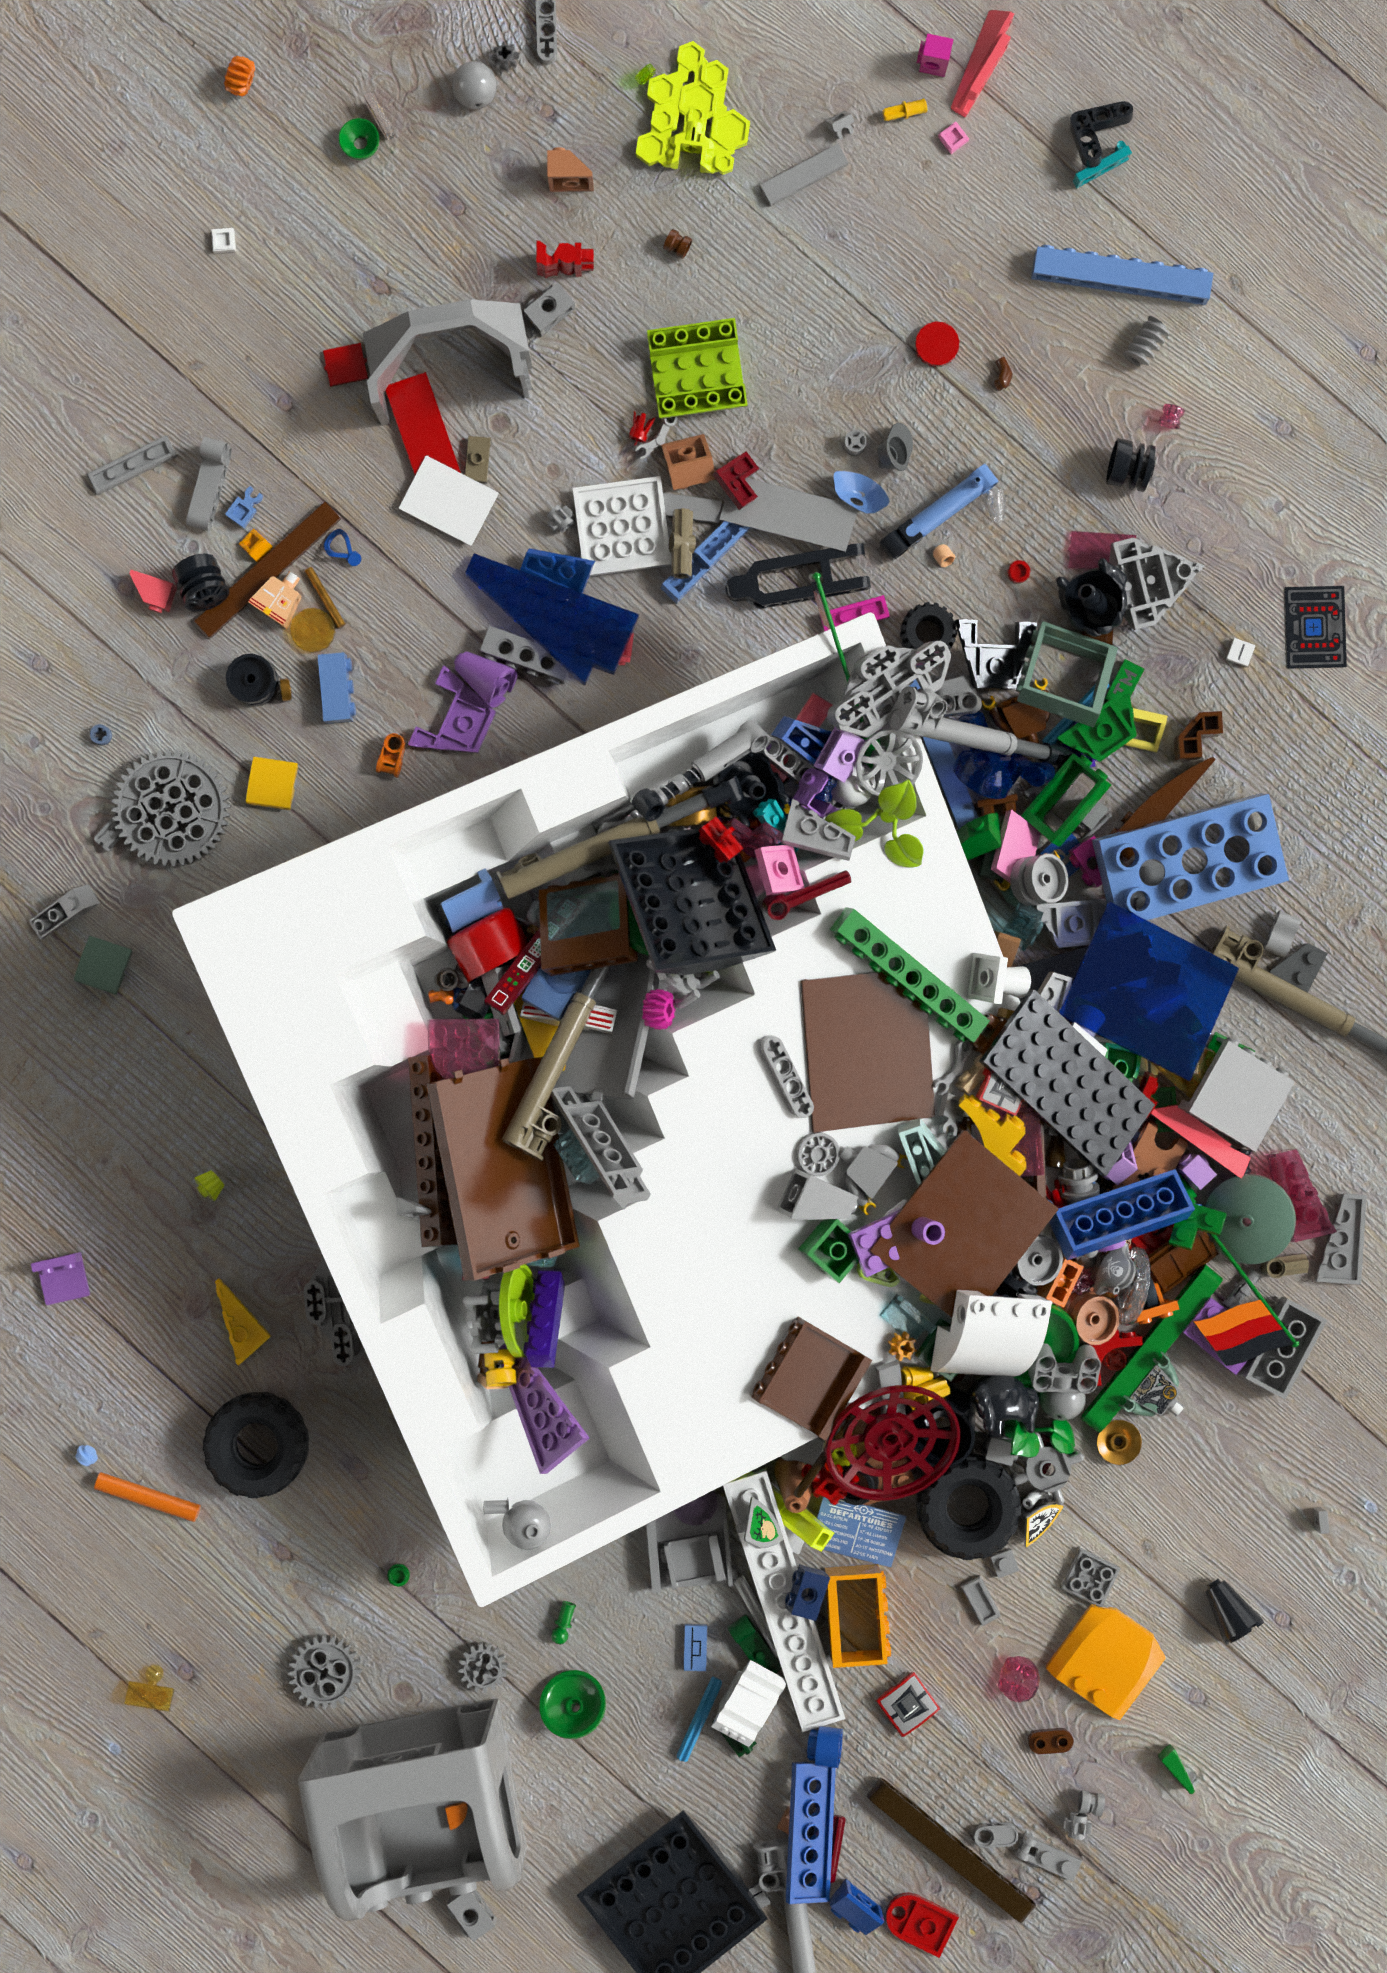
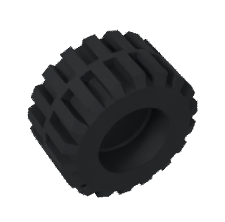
M925 602L924 605H916L914 609L907 613L901 624L899 635L900 639H902V647L917 649L925 644L918 639L915 629L919 622L930 620L939 626L941 630L939 641L946 643L950 650L957 636L953 614L951 612L948 613L945 606L939 607V604L935 602L934 604ZM936 648L932 654L926 656H935L934 653L937 651Z

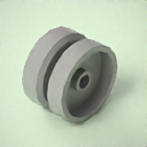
M1053 854L1023 857L1012 867L1010 875L1011 888L1018 901L1026 906L1055 903L1061 900L1067 891L1068 873L1061 859Z
M1039 1234L1011 1270L1013 1275L1017 1278L1022 1277L1032 1285H1045L1052 1282L1062 1268L1063 1255L1061 1248L1056 1241Z

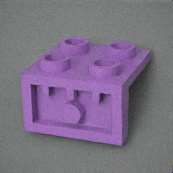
M81 1252L31 1263L32 1272H39L46 1305L90 1295Z

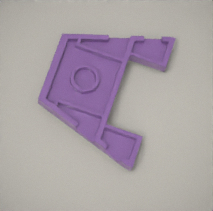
M443 666L435 684L455 693L453 702L438 735L416 726L408 745L418 748L479 753L496 712L446 666Z

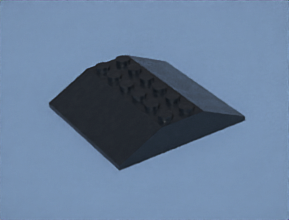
M729 824L724 825L727 829L730 828ZM700 828L615 839L608 842L655 972L689 975L725 969L776 951L740 852L727 863L725 861L719 862L714 856V848L710 844H703L699 839L701 833L698 830Z
M684 1810L577 1894L579 1900L636 1973H701L768 1920L734 1867L713 1840Z

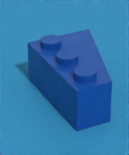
M783 716L771 735L780 739L814 767L832 731Z

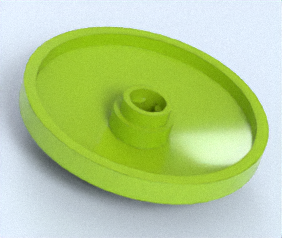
M526 1264L503 1274L499 1293V1318L502 1335L508 1351L516 1358L527 1357L524 1356V1343L528 1342L529 1335H527V1322L531 1321L530 1301L534 1300L535 1293H533V1280L535 1278Z

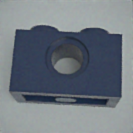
M799 1564L798 1570L792 1576L793 1585L791 1591L785 1597V1608L792 1615L816 1621L830 1577L822 1570ZM810 1588L807 1595L801 1596L804 1589Z

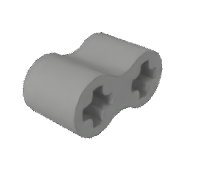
M1279 910L1264 941L1263 949L1284 958L1289 952L1301 919Z

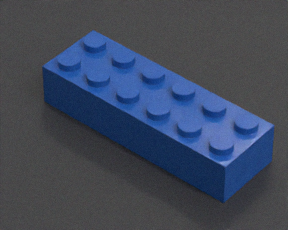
M1176 1169L1059 1208L1049 1221V1224L1066 1260H1070L1186 1220L1195 1208Z

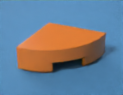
M466 1802L445 1807L450 1830L460 1826L466 1818L468 1804Z

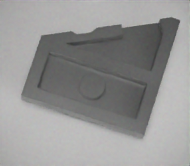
M1306 943L1268 972L1308 992L1328 953Z

